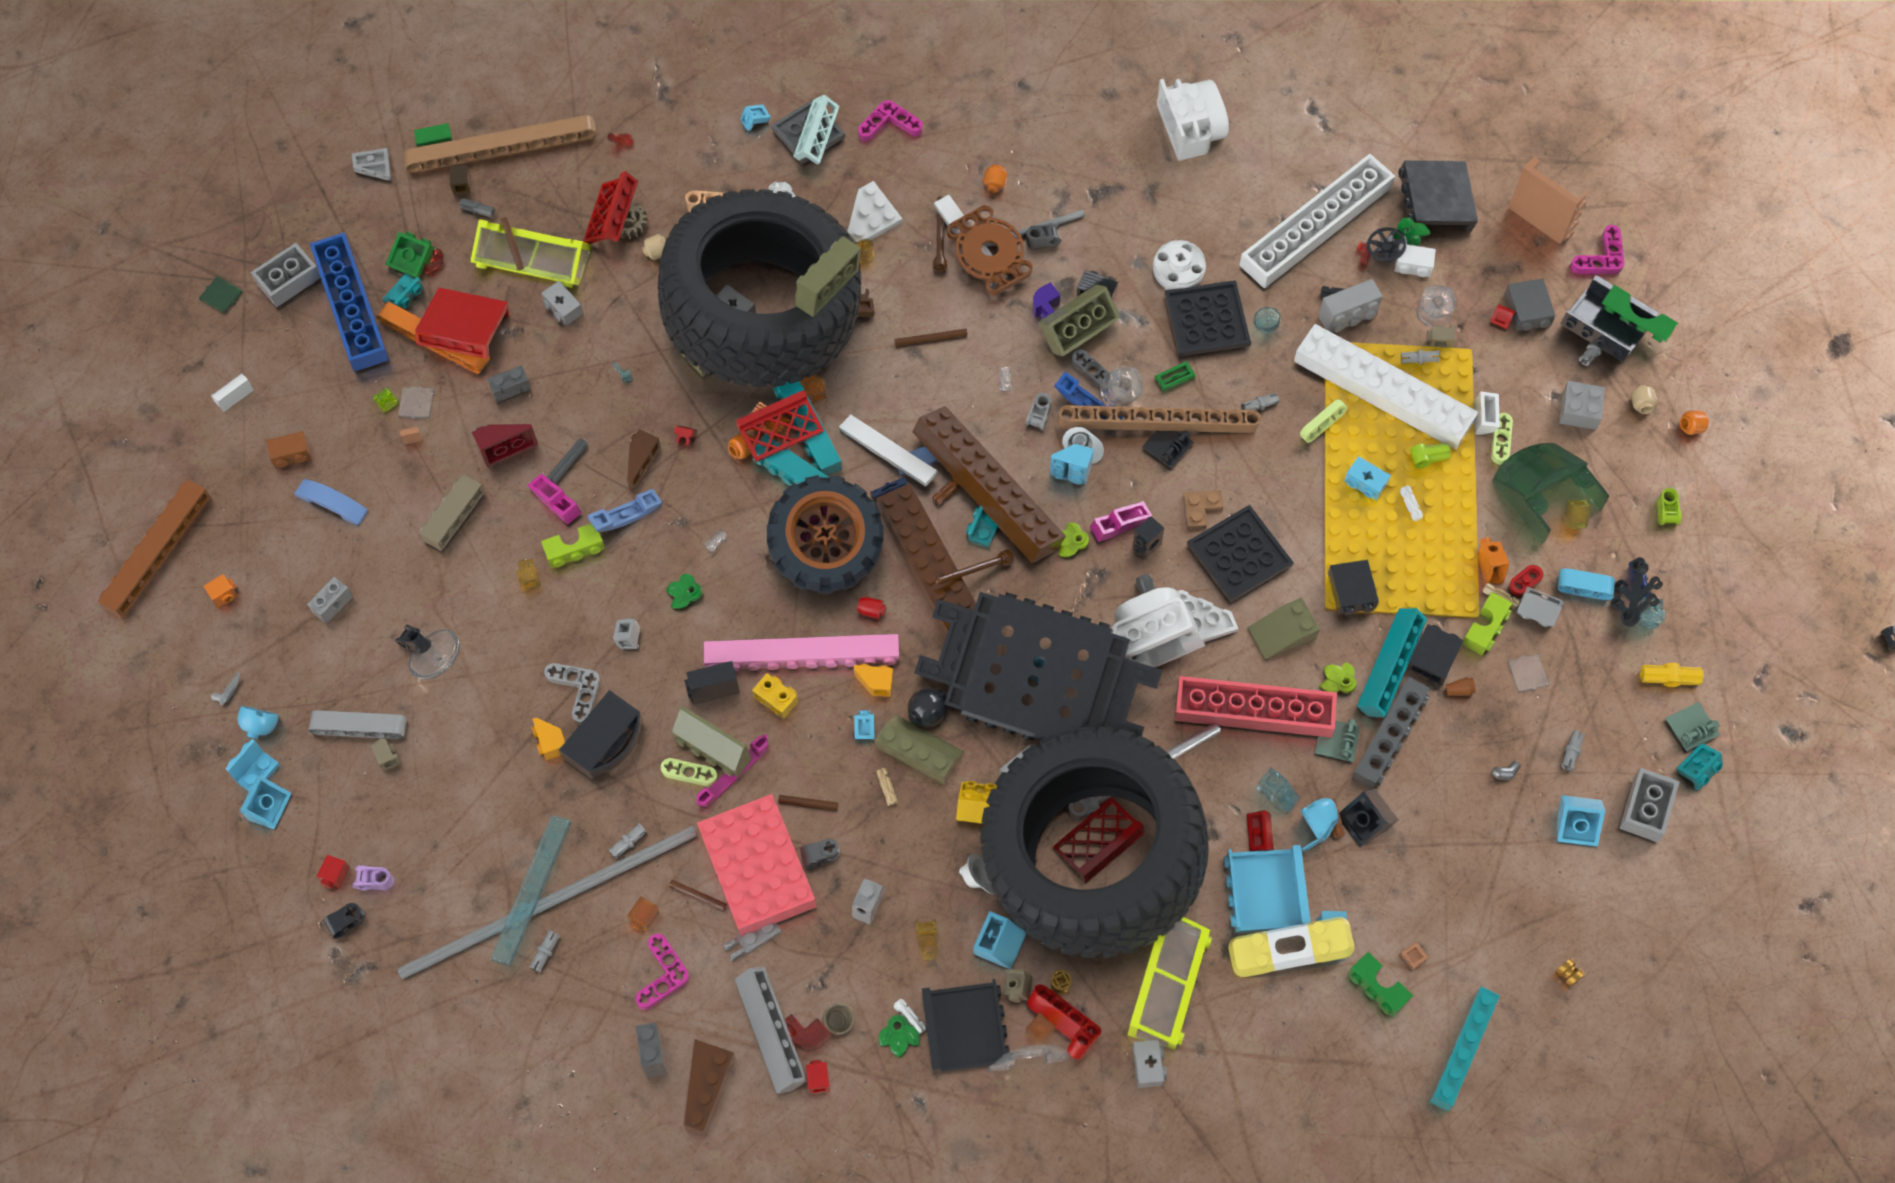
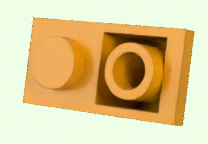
M868 664L854 665V676L872 696L891 697L893 668L885 665L872 667Z
M533 718L534 726H531L534 738H539L540 743L536 744L539 754H544L546 760L561 756L559 749L565 743L561 728L538 718Z

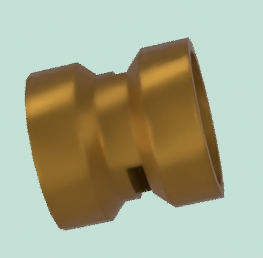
M1572 958L1556 970L1560 976L1566 979L1565 983L1569 987L1585 976L1582 969H1577L1576 962Z
M1065 970L1054 972L1051 977V990L1058 995H1064L1069 992L1072 980L1071 975Z

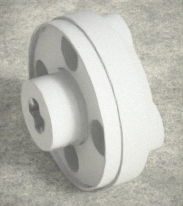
M1175 240L1159 248L1153 261V273L1156 280L1166 290L1197 286L1203 281L1206 262L1202 251L1196 245L1188 241Z

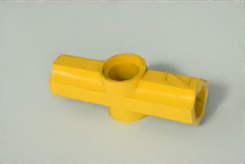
M1678 663L1642 665L1640 680L1642 682L1663 683L1666 687H1677L1681 684L1701 685L1704 677L1702 667H1683Z

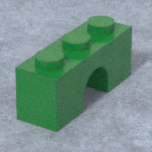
M1367 952L1351 967L1348 972L1350 979L1356 985L1360 984L1365 989L1366 995L1372 1000L1375 999L1380 1004V1008L1384 1013L1394 1017L1414 995L1399 981L1392 987L1386 988L1381 986L1377 982L1376 975L1380 972L1383 965Z

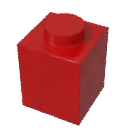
M326 855L316 877L320 880L322 886L332 889V887L340 889L350 867L346 861Z
M822 1060L811 1061L810 1064L806 1065L809 1093L830 1091L827 1063L822 1062Z

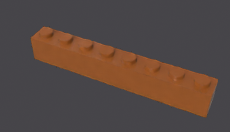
M188 479L184 484L180 485L173 499L169 500L162 514L158 515L151 529L147 530L140 544L136 545L132 555L123 563L121 570L111 579L107 589L100 594L98 603L103 609L120 618L125 616L211 496L205 488Z

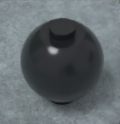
M924 688L916 691L908 702V717L910 721L921 727H933L939 724L946 715L947 705L944 703L947 694L941 689L936 691Z

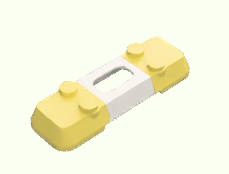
M1343 917L1238 936L1229 943L1232 968L1239 977H1250L1308 964L1350 957L1355 950L1350 924ZM1300 935L1306 941V946L1302 951L1279 954L1275 949L1276 941L1281 938Z

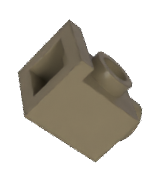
M1451 324L1450 327L1436 326L1432 327L1431 330H1427L1426 341H1429V347L1452 348L1455 341L1454 324Z
M380 738L371 745L383 772L402 764L393 743L388 744L386 738Z
M1006 969L1007 977L1003 994L1011 1002L1019 1003L1021 1000H1028L1033 976L1025 970Z

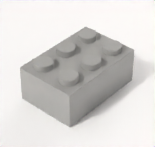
M294 243L251 272L256 284L276 308L321 278L316 265L297 243Z
M1373 279L1324 297L1318 317L1326 330L1331 333L1340 332L1345 327L1355 326L1360 321L1374 318L1378 313L1383 296Z
M1640 768L1634 776L1619 829L1659 842L1665 835L1680 781Z

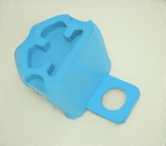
M1329 798L1319 799L1300 810L1317 837L1315 841L1301 849L1302 852H1306L1319 843L1324 842L1338 822L1339 816L1336 804Z

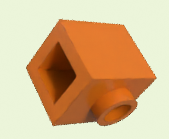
M224 574L203 586L217 608L231 602L238 596L234 591L237 586L231 578L227 580Z

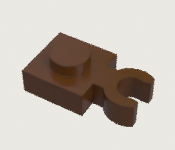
M869 289L865 290V294H861L857 317H874L873 298H869Z

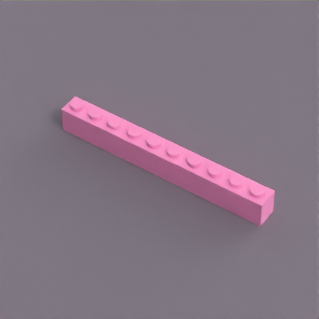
M898 634L706 641L704 642V665L709 667L732 661L735 671L740 669L756 671L759 668L777 670L784 667L788 669H797L798 667L812 669L818 666L834 668L837 665L854 667V665L868 664L870 666L884 664L890 666L899 663Z

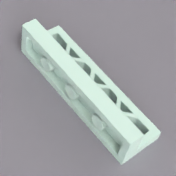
M822 95L812 102L793 156L797 160L807 157L815 164H819L839 109V105L827 96ZM827 105L833 108L831 114H828ZM822 118H825V121L827 123L826 128H823V125L821 123ZM818 132H820L822 141L819 143L816 137ZM814 146L817 152V156H814L812 153H810L812 147Z

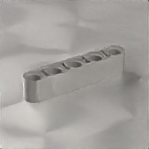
M315 710L311 712L308 731L315 735L402 739L405 734L407 718L397 714Z

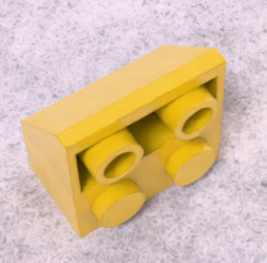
M962 782L958 797L956 820L981 823L984 808L989 807L986 803L991 789H997V786L993 783Z

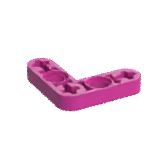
M890 100L883 101L858 127V136L862 141H870L889 121L912 136H918L923 132V123L919 118ZM903 115L906 119L899 121L897 117ZM874 118H880L882 120L880 123L872 122Z
M1608 225L1603 232L1605 255L1575 256L1570 264L1571 270L1577 274L1620 273L1625 261L1621 231L1618 226ZM1609 232H1612V234L1614 235L1613 240H1611L1612 237L1611 233ZM1615 246L1618 252L1610 251L1609 247ZM1593 262H1600L1602 264V267H1595L1593 265Z
M661 934L652 935L648 940V945L666 973L637 993L635 1001L638 1007L643 1010L652 1008L685 986L689 981L687 969L666 938ZM655 940L662 941L661 946L664 949L662 953L657 946L653 947ZM672 955L674 962L671 965H665L663 963L665 956ZM675 967L677 968L680 974L685 973L683 975V980L680 981L679 978L676 979L677 976L673 970ZM660 983L668 985V990L665 993L657 991V986ZM650 990H654V993L657 996L656 999L654 998ZM644 995L649 997V1003L647 1004L645 1002L640 1003L642 1001L641 997Z

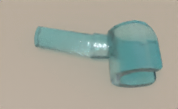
M616 362L612 363V366L618 371L623 382L633 379L629 369L623 371Z

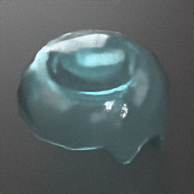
M1261 308L1255 313L1254 325L1261 333H1274L1281 325V314L1276 308Z

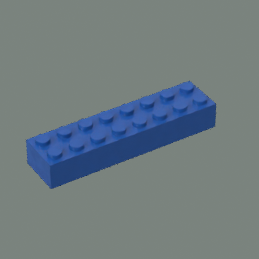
M345 232L310 243L335 321L354 372L388 361L389 357Z

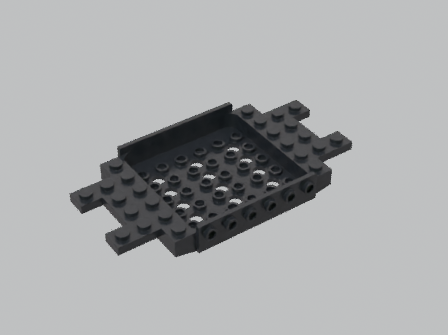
M980 592L974 610L940 599L937 600L932 618L950 623L939 661L920 655L914 674L950 685L944 704L962 710L961 714L966 715L967 720L973 722L982 720L985 721L984 725L996 728L997 725L1003 727V731L1014 734L1016 731L1022 733L1023 738L1032 741L1033 738L1042 740L1051 735L1056 738L1059 732L1073 729L1075 732H1078L1080 727L1093 726L1096 730L1100 727L1115 728L1116 732L1123 729L1135 733L1136 737L1142 736L1144 726L1126 721L1138 683L1157 689L1163 670L1126 659L1131 639L1113 634L1114 630L1110 629V624L1099 621V624L1091 623L1092 619L1085 616H1080V619L1072 617L1073 613L1062 610L1061 613L1053 611L1054 607L1043 604L1042 607L1035 605L1036 601L1024 598V601L1016 599L1017 595L1006 592L1005 595L999 594L998 597ZM1005 626L1013 628L1014 633L1011 637L1003 635L1002 630ZM1046 637L1051 640V646L1048 649L1041 648L1040 640ZM1001 644L1005 645L1008 649L1007 654L1004 656H999L996 652L997 647ZM1082 649L1087 650L1089 653L1086 661H1080L1077 657L1078 652ZM1038 656L1045 659V665L1042 668H1037L1034 665V659ZM994 663L1001 665L1002 670L998 675L991 673L990 668ZM1076 668L1081 669L1083 672L1080 680H1075L1071 676L1072 671ZM1032 675L1039 678V684L1036 687H1031L1028 684V678ZM988 682H992L996 686L992 694H988L984 689L985 684ZM1069 687H1073L1077 691V695L1073 699L1066 697L1065 692ZM1025 694H1030L1033 697V703L1029 706L1022 703V697ZM1063 706H1067L1071 710V714L1067 718L1060 716L1059 711Z

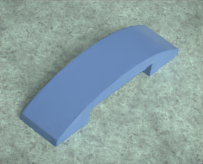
M304 479L294 493L295 496L309 503L314 502L341 515L342 519L359 526L368 512V509L351 498L315 481Z
M650 489L638 494L636 499L609 511H605V509L588 515L587 518L597 532L609 531L641 519L661 506L662 501L656 492Z

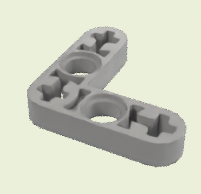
M557 663L548 664L544 673L549 682L579 688L572 710V718L577 725H580L594 708L601 682L598 673L589 669ZM556 670L558 674L551 676L549 672ZM572 672L577 673V679L573 681L567 679L568 674ZM591 677H594L596 681L591 682V689H589V682L587 679H591ZM584 694L592 696L588 702H583L581 697ZM581 706H582V707H584L583 712H584L585 717L583 716L581 719H579L577 715H580V714H581V712H582Z

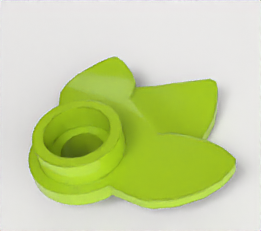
M1067 523L1066 530H1061L1066 537L1061 544L1059 557L1074 556L1078 550H1083L1088 546L1089 536L1081 530L1078 524Z
M1346 662L1341 667L1334 664L1324 667L1327 679L1320 684L1322 690L1336 693L1341 691L1345 694L1354 691L1357 682L1354 678L1355 670L1352 665Z

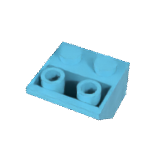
M1074 444L1052 454L1050 475L1056 479H1066L1074 484L1086 485L1092 467L1094 449Z
M989 911L973 947V954L1007 969H1012L1027 933L1008 918Z

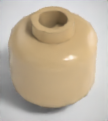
M656 234L645 239L644 247H642L645 256H649L652 260L661 258L667 239L666 236Z
M1641 385L1631 394L1633 408L1641 414L1652 412L1658 404L1655 390L1652 387Z

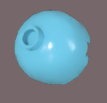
M241 706L237 720L238 725L247 732L248 737L258 739L259 735H268L275 729L279 715L265 710H258L257 708Z

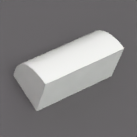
M240 374L211 395V398L225 412L254 390L248 379L243 374Z
M1480 392L1474 400V410L1478 412L1474 421L1475 435L1489 434L1500 427L1499 394Z

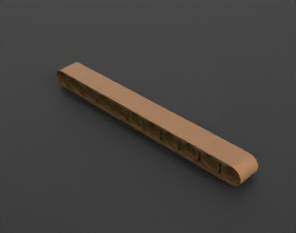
M592 116L573 117L408 149L404 152L405 165L408 172H420L586 140L595 137L596 130Z
M1076 405L1061 407L1057 417L1058 425L1069 429L1083 427L1085 429L1228 433H1253L1257 430L1261 421V415L1255 410ZM1063 415H1068L1070 418L1065 419ZM1081 416H1087L1089 419H1083ZM1100 416H1105L1107 419L1103 420ZM1122 416L1126 420H1120L1118 417ZM1136 417H1142L1144 420L1140 421ZM1156 417H1159V418H1161L1163 421H1158V420H1156L1155 418H1156ZM1174 418H1179L1181 421H1175ZM1193 418L1198 419L1200 422L1193 421ZM1211 419H1216L1218 422L1215 423ZM1229 419H1233L1237 423H1232Z

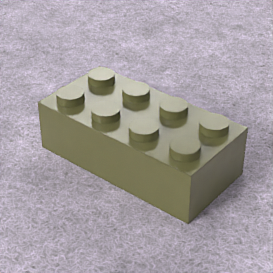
M843 236L838 242L835 241L827 253L824 252L816 264H812L808 272L804 276L801 275L797 280L795 306L814 317L858 272L861 247Z
M1094 285L1039 321L1038 324L1053 354L1064 356L1121 319L1107 288Z

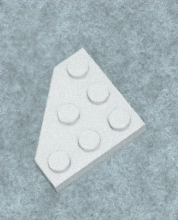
M874 181L858 189L848 227L849 237L856 245L861 246L902 223V217Z
M1184 590L1178 591L1181 599L1192 614L1203 642L1238 632L1239 628L1231 611L1220 609L1202 598L1193 597Z

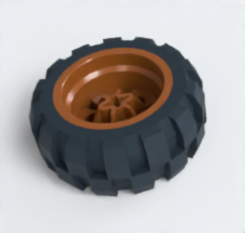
M819 475L807 477L805 481L797 485L794 483L783 491V495L778 501H775L769 513L767 525L769 554L777 570L784 578L787 577L792 581L794 586L805 591L807 589L818 591V594H832L833 591L842 589L845 591L856 586L857 582L867 577L875 567L884 540V525H882L881 513L875 501H872L867 496V491L856 483L853 485L845 481V478L831 475V478H820ZM828 506L827 516L822 517L820 507ZM813 517H817L820 520V523L818 525H812L809 522V520ZM830 517H837L839 522L835 525L829 523ZM849 518L852 524L842 527L841 524ZM801 520L808 525V529L797 526L798 521ZM823 530L825 532L829 531L828 538L825 536L820 537ZM846 532L849 535V539L841 540L839 534ZM803 534H809L811 540L804 542L800 537ZM841 545H848L852 548L848 552L847 550L842 548ZM807 546L810 547V548H809L806 552H804V553H802V552L800 551V548H802V547H807ZM838 549L841 554L838 557H833L830 555V551ZM813 550H819L821 556L818 558L812 557L811 552ZM824 555H828L829 563H823Z

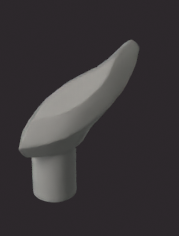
M238 672L222 694L212 693L211 699L219 701L220 705L225 704L232 697L237 687L240 673Z

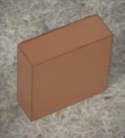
M417 426L400 430V435L405 445L423 441L422 434Z
M1417 942L1399 954L1411 971L1429 959Z

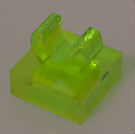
M388 387L372 397L383 413L399 403Z

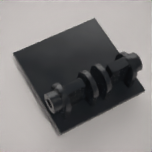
M1155 431L1142 448L1172 468L1194 442L1189 438L1190 433L1188 431Z

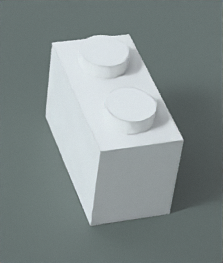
M1399 244L1398 249L1401 251L1403 244ZM1407 245L1404 254L1396 259L1394 271L1402 274L1430 277L1434 268L1436 249Z

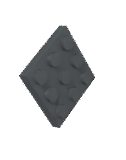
M813 100L771 125L772 130L793 154L797 148ZM822 118L821 123L823 128H826L827 123L825 118ZM835 122L825 150L845 138V133ZM818 132L816 137L819 143L822 141L820 132ZM814 146L812 147L810 153H812L814 156H817V152ZM805 157V158H803V159H801V160H799V161H800L802 164H804L805 162L809 161L810 159H808L807 157Z

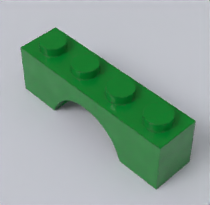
M1613 285L1602 302L1605 305L1604 310L1611 314L1617 312L1621 315L1619 319L1628 324L1632 321L1637 325L1636 329L1644 334L1648 331L1653 334L1651 338L1659 343L1662 341L1667 343L1679 323L1663 313L1651 319L1638 317L1632 311L1630 305L1631 294Z

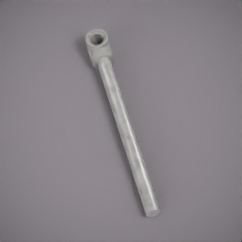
M1217 723L1211 724L1166 752L1171 755V758L1177 759L1221 733V729ZM1112 796L1090 797L1073 804L1070 803L1068 808L1069 817L1075 821L1084 820L1086 816L1100 808V803ZM1080 806L1084 811L1077 813L1073 808Z

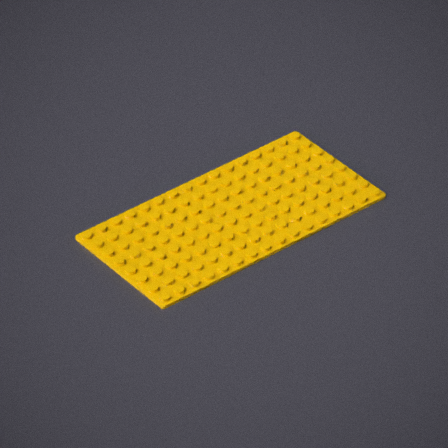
M1350 342L1474 409L1473 358L1471 349ZM1439 350V355L1431 356L1439 357V362H1424L1421 365H1418V363L1401 364V359L1409 358L1401 357V352ZM1325 379V409L1336 400H1341L1347 406L1345 414L1325 430V609L1337 610L1328 577L1330 565L1368 559L1379 599L1376 609L1371 612L1397 614L1399 608H1417L1426 616L1477 618L1479 616L1474 423L1457 450L1449 447L1451 456L1449 460L1433 462L1424 468H1416L1410 449L1418 444L1431 446L1442 444V442ZM1358 456L1391 475L1388 485L1377 500L1366 497L1363 492L1356 488H1351L1344 482L1348 470ZM1410 486L1411 494H1414L1419 505L1418 509L1423 514L1421 520L1414 521L1412 519V513L1409 512L1403 500L1405 498L1400 493L1402 487Z

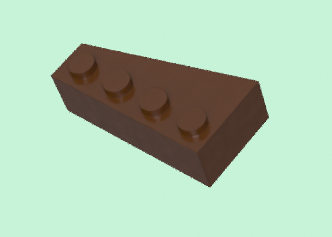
M696 1039L694 1040L684 1127L687 1131L706 1137L736 1057L734 1052Z

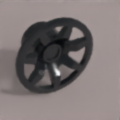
M1384 227L1374 231L1367 241L1369 254L1374 259L1382 262L1394 261L1400 258L1407 247V240L1404 234L1392 227ZM1383 231H1392L1388 238H1385V235L1382 233ZM1379 233L1381 241L1372 240ZM1395 233L1399 234L1402 238L1393 241ZM1404 243L1403 248L1400 251L1396 246L1398 244ZM1370 244L1376 245L1378 248L1372 251Z

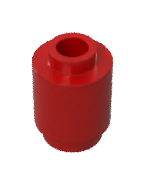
M867 596L865 598L860 597L857 612L863 616L880 619L881 616L885 615L886 605H884L883 600Z

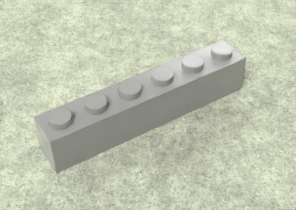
M765 967L749 968L735 978L736 985L777 1094L791 1092L807 1081Z

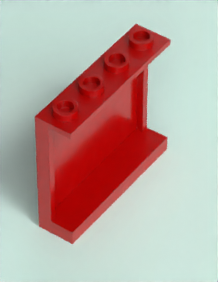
M438 287L415 330L416 342L418 345L487 359L489 356V344L503 316L509 317L508 302Z

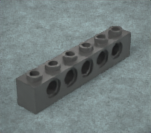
M1408 677L1356 768L1352 779L1370 789H1374L1376 784L1380 786L1385 777L1382 774L1384 769L1389 770L1394 761L1391 758L1393 753H1399L1403 745L1400 742L1403 736L1407 738L1412 729L1409 726L1410 723L1417 721L1421 714L1418 709L1421 705L1425 707L1430 698L1427 695L1429 687ZM1406 700L1413 701L1415 705H1409ZM1397 716H1403L1406 721L1399 720ZM1393 731L1397 734V736L1392 737L1389 735L1388 732ZM1384 747L1388 752L1384 753L1379 748ZM1370 763H1376L1379 768H1372Z

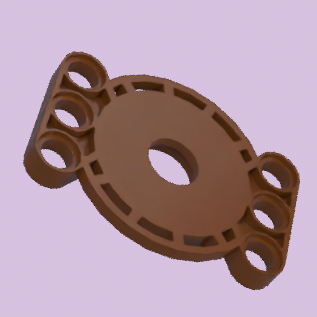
M980 206L948 225L947 236L951 240H957L956 256L958 262L968 274L981 280H987L986 290L990 295H998L1031 276L1033 270L1032 263L1028 260H1022L1024 254L1022 237L1008 222L993 218V209L990 206ZM987 211L990 213V216L983 218L980 213ZM971 219L975 222V224L973 226H967L965 222ZM952 228H958L960 230V233L954 235L950 232V230ZM985 243H994L998 246L999 250L995 255L987 256L982 252L981 247ZM1019 244L1021 246V253L1017 252ZM959 246L962 248V254H959ZM1024 265L1028 266L1030 270L1025 273L1021 272L1019 268ZM1011 274L1014 276V280L1007 281L1004 276ZM994 282L999 285V288L993 290L989 285Z

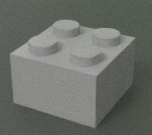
M1568 381L1562 394L1559 423L1596 430L1602 420L1605 387Z

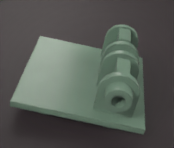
M1699 702L1665 718L1686 752L1699 746L1701 743L1720 736L1718 732L1719 722L1717 720H1710Z
M1349 719L1346 723L1335 720V730L1332 738L1318 736L1314 754L1354 762L1361 726H1358L1356 721Z

